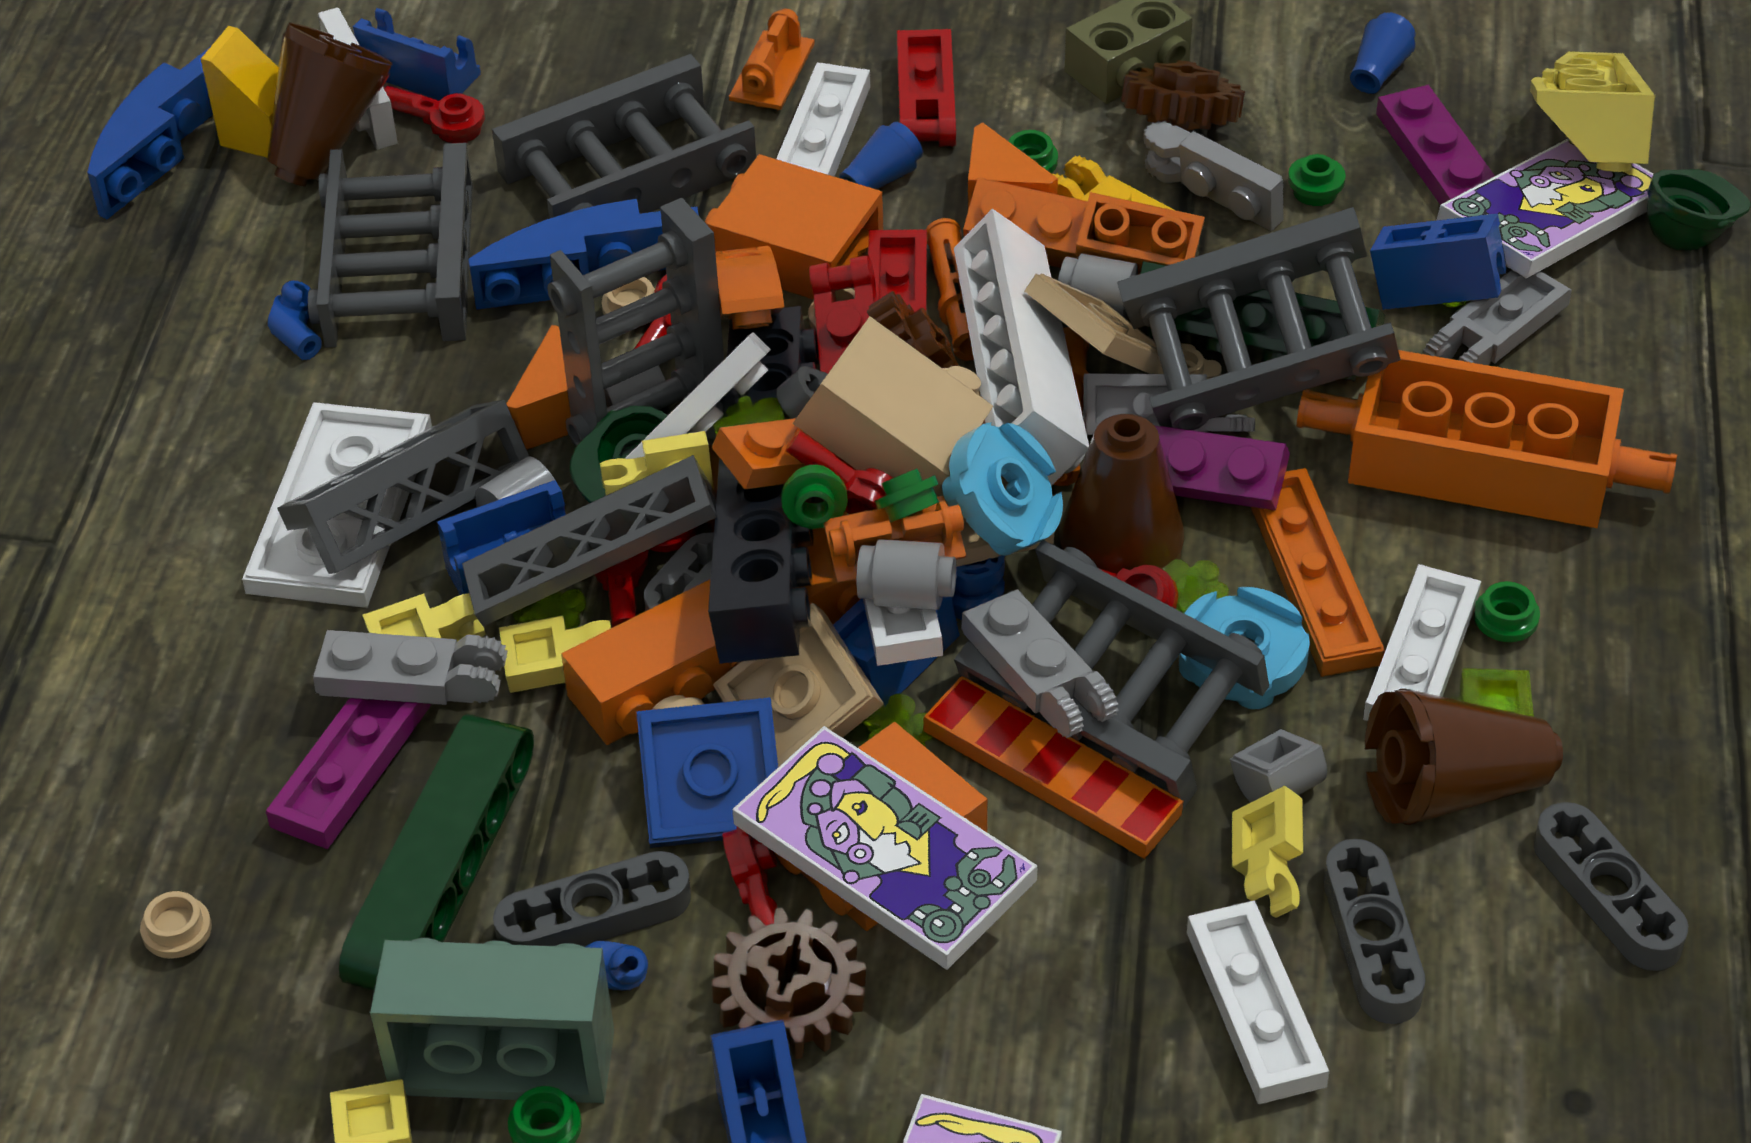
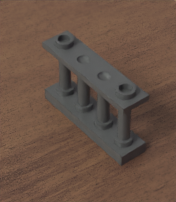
M691 54L492 129L498 173L507 184L533 175L550 196L547 199L549 219L584 208L637 199L639 214L649 213L680 198H687L735 179L740 173L744 174L756 159L755 129L749 120L722 131L704 110L701 65ZM682 117L700 140L673 150L655 127ZM633 136L651 159L622 169L605 147ZM584 156L601 178L572 189L555 166Z
M467 143L444 144L443 167L433 168V173L355 178H347L342 149L330 150L329 171L319 175L320 202L322 208H325L318 289H309L310 322L311 324L321 325L325 348L337 347L339 317L428 312L429 318H439L442 341L466 340L473 196ZM434 196L436 202L441 201L440 205H431V211L348 215L349 201ZM432 234L434 240L439 239L438 243H430L427 250L345 254L346 238ZM430 273L431 278H436L435 283L426 284V289L342 293L343 277Z
M683 198L660 207L663 234L658 237L657 244L588 274L582 275L562 250L550 254L553 282L549 283L547 288L551 303L558 314L571 417L566 419V429L575 447L593 431L597 423L609 411H618L629 406H649L661 410L674 403L683 401L688 393H691L724 361L714 232ZM666 267L667 281L663 282L662 290L596 318L595 298ZM671 313L672 326L667 328V335L601 364L600 344ZM675 358L676 370L672 371L671 379L606 408L605 389ZM724 397L720 400L722 404L724 402Z
M1354 207L1117 282L1123 305L1133 329L1148 326L1152 331L1168 392L1149 397L1159 426L1195 430L1205 425L1209 419L1348 376H1371L1384 370L1388 364L1401 360L1391 322L1374 328L1371 327L1351 265L1354 260L1367 256ZM1323 270L1328 272L1348 336L1311 347L1292 282L1296 278ZM1265 289L1269 291L1287 355L1251 365L1233 301L1236 297ZM1205 307L1210 310L1228 373L1192 384L1174 319L1178 315Z
M1045 540L1041 541L1035 550L1044 581L1048 583L1032 605L1049 624L1071 595L1102 611L1074 649L1091 669L1094 668L1125 624L1157 640L1117 695L1116 700L1119 704L1117 705L1119 711H1117L1116 716L1104 722H1101V720L1097 721L1095 717L1093 718L1092 713L1088 712L1075 697H1071L1076 705H1078L1080 712H1082L1081 716L1084 719V727H1082L1083 731L1070 737L1183 800L1182 810H1184L1197 791L1192 763L1187 752L1236 682L1261 696L1264 695L1269 688L1264 655L1259 647L1248 638L1237 633H1230L1226 636L1098 569L1095 563L1080 550L1073 547H1066L1062 550ZM968 640L954 659L960 677L968 678L1052 726L1040 712L1034 713ZM1180 653L1212 669L1166 737L1158 736L1153 740L1134 730V726L1131 723Z

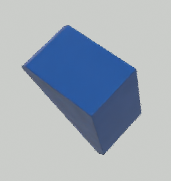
M778 1020L710 1035L716 1093L728 1142L807 1143L784 1021Z

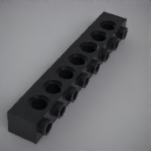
M801 306L786 307L779 314H772V323H769V326L733 330L732 319H729L727 357L752 332L771 350L760 360L768 371L743 396L734 388L724 396L722 427L791 419L778 401L777 388L800 367L807 366L816 369L815 364H819L817 333L815 328L805 329ZM719 458L716 498L717 518H715L708 608L719 663L799 656L800 628L811 627L809 595L805 586H812V567L807 546H813V529L801 527L793 523L784 513L781 500L784 484L744 489ZM815 497L808 498L804 502L815 504Z

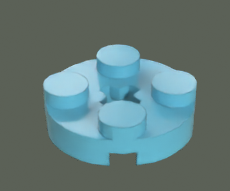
M992 422L971 430L956 442L950 456V476L943 481L942 491L948 506L959 504L962 515L970 527L983 540L988 542L997 554L1007 556L1018 550L1031 547L1054 533L1062 517L1063 499L1062 492L1054 496L1052 495V486L1047 476L1055 473L1056 470L1043 446L1029 432L1018 425L1007 422L1000 427L992 426ZM1001 476L1008 482L1006 489L1003 486Z
M1238 587L1237 596H1225L1217 599V591L1197 599L1184 613L1226 636L1230 633H1237L1254 640L1265 657L1269 688L1264 695L1261 696L1236 682L1225 698L1226 700L1237 701L1245 708L1262 709L1273 702L1274 696L1282 694L1293 687L1306 669L1310 646L1309 633L1307 634L1301 626L1302 616L1297 608L1278 594L1255 587ZM1182 653L1179 654V671L1181 675L1188 681L1194 682L1198 687H1201L1212 669Z

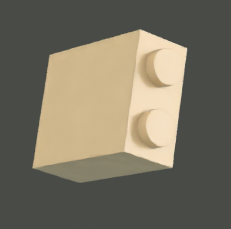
M869 316L792 424L856 470L874 468L895 478L918 468L923 480L935 475L939 484L933 488L939 497L943 496V481L950 476V456L956 442L966 433L981 426L993 405Z

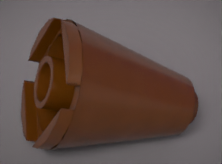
M289 22L285 33L282 35L267 160L277 166L274 173L275 176L287 182L305 187L309 179L319 180V175L326 173L329 168L330 150H338L343 147L389 78L392 62L351 42V45L333 39L334 35Z
M1118 414L1110 416L1103 420L1095 429L1059 526L1061 549L1064 550L1066 547L1078 549L1086 554L1095 563L1097 568L1116 574L1122 568L1131 570L1142 565L1157 566L1169 573L1180 561L1185 534L1158 431L1149 420L1138 415Z
M1406 688L1380 694L1369 713L1365 732V750L1376 749L1378 771L1366 772L1368 788L1376 809L1386 822L1392 824L1412 825L1545 786L1550 783L1555 772L1560 769L1562 764L1563 746L1561 739L1557 733L1553 732L1549 723L1541 718Z

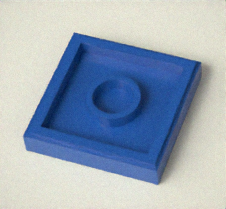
M771 697L636 711L650 848L723 840V833L737 829V826L734 825L732 809L778 768Z

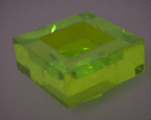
M1462 669L1460 680L1461 701L1534 717L1529 670Z

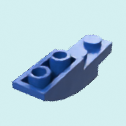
M208 49L181 70L165 62L162 63L141 81L110 117L92 152L87 172L99 216L105 219L110 218L183 160L184 154L181 140L213 115L201 58Z
M637 199L606 203L541 221L489 245L469 258L476 309L550 300L547 288L548 284L553 282L550 254L562 250L580 273L585 275L657 244L658 237L663 234L661 211L639 214ZM697 206L691 207L698 214Z

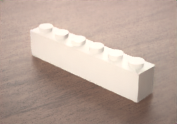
M992 208L954 247L976 374L981 380L980 396L993 405L985 418V423L992 422V426L1000 427L1008 422L1018 425L1029 432L1043 446L1052 460L1056 472L1047 476L1052 486L1064 473H1070L1079 466L1089 448V442L1062 322L1024 292L1035 274L1040 275L1042 273L1051 277L1045 246Z

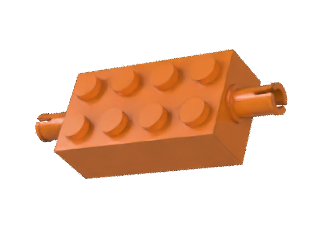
M1399 350L1401 360L1388 364L1384 370L1377 374L1368 376L1364 394L1360 393L1358 399L1310 391V389L1303 390L1300 399L1297 428L1303 429L1305 427L1351 436L1350 440L1353 442L1348 478V483L1598 529L1606 488L1612 489L1613 483L1663 491L1665 494H1670L1677 454H1665L1620 446L1621 439L1615 438L1624 392L1622 388Z

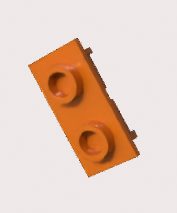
M781 9L772 13L768 20V31L763 30L729 95V101L762 108L782 109L815 44V39L801 37L800 23L794 11L791 9Z
M944 496L937 497L939 503L891 523L884 508L830 518L823 524L837 584L856 580L858 555L861 546H876L879 539L943 543L946 557H955L956 560L966 558L960 532L964 531V521L959 504L948 506Z

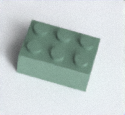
M418 938L412 941H384L370 1014L386 1080L389 1082L403 1079L406 1096L517 1100L524 1092L531 1088L551 1086L560 1089L575 1102L605 1103L614 1038V1024L602 948H588L572 943L556 946L512 945L504 941H488L483 944L440 942L430 938Z

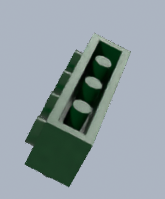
M1143 261L1140 274L1165 266ZM1261 289L1236 297L1233 304L1246 348L1263 351L1261 362L1287 355L1269 291ZM1295 292L1311 347L1348 336L1337 301ZM1365 307L1372 328L1384 325L1386 315L1382 311ZM1200 308L1178 315L1174 319L1180 343L1182 334L1204 338L1203 350L1222 354L1209 308ZM1146 326V335L1154 339L1151 328ZM1356 375L1348 376L1342 379L1355 382Z

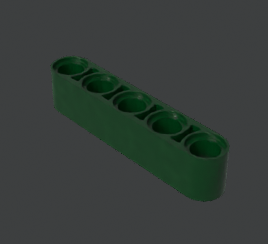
M466 714L460 719L347 934L339 960V977L343 983L375 991L385 940L412 941L418 938H430L444 942L527 775L534 750V734L531 729Z

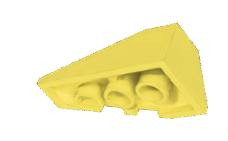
M1568 51L1555 61L1554 69L1546 68L1542 73V78L1535 77L1531 80L1530 92L1536 103L1589 162H1597L1596 167L1598 169L1625 172L1631 170L1632 163L1648 164L1655 95L1624 53Z

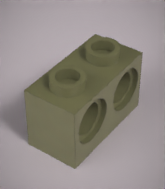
M1121 0L1066 28L1065 72L1107 104L1122 96L1124 78L1130 70L1141 71V68L1153 69L1155 63L1169 64L1177 63V60L1190 61L1192 17L1170 0Z

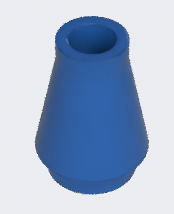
M1382 13L1366 24L1355 67L1350 74V81L1355 88L1368 94L1378 92L1390 75L1414 52L1415 29L1406 18L1395 13Z
M893 122L889 126L881 125L851 164L839 174V178L873 189H879L913 172L917 168V161L923 155L922 147L912 131L902 123Z

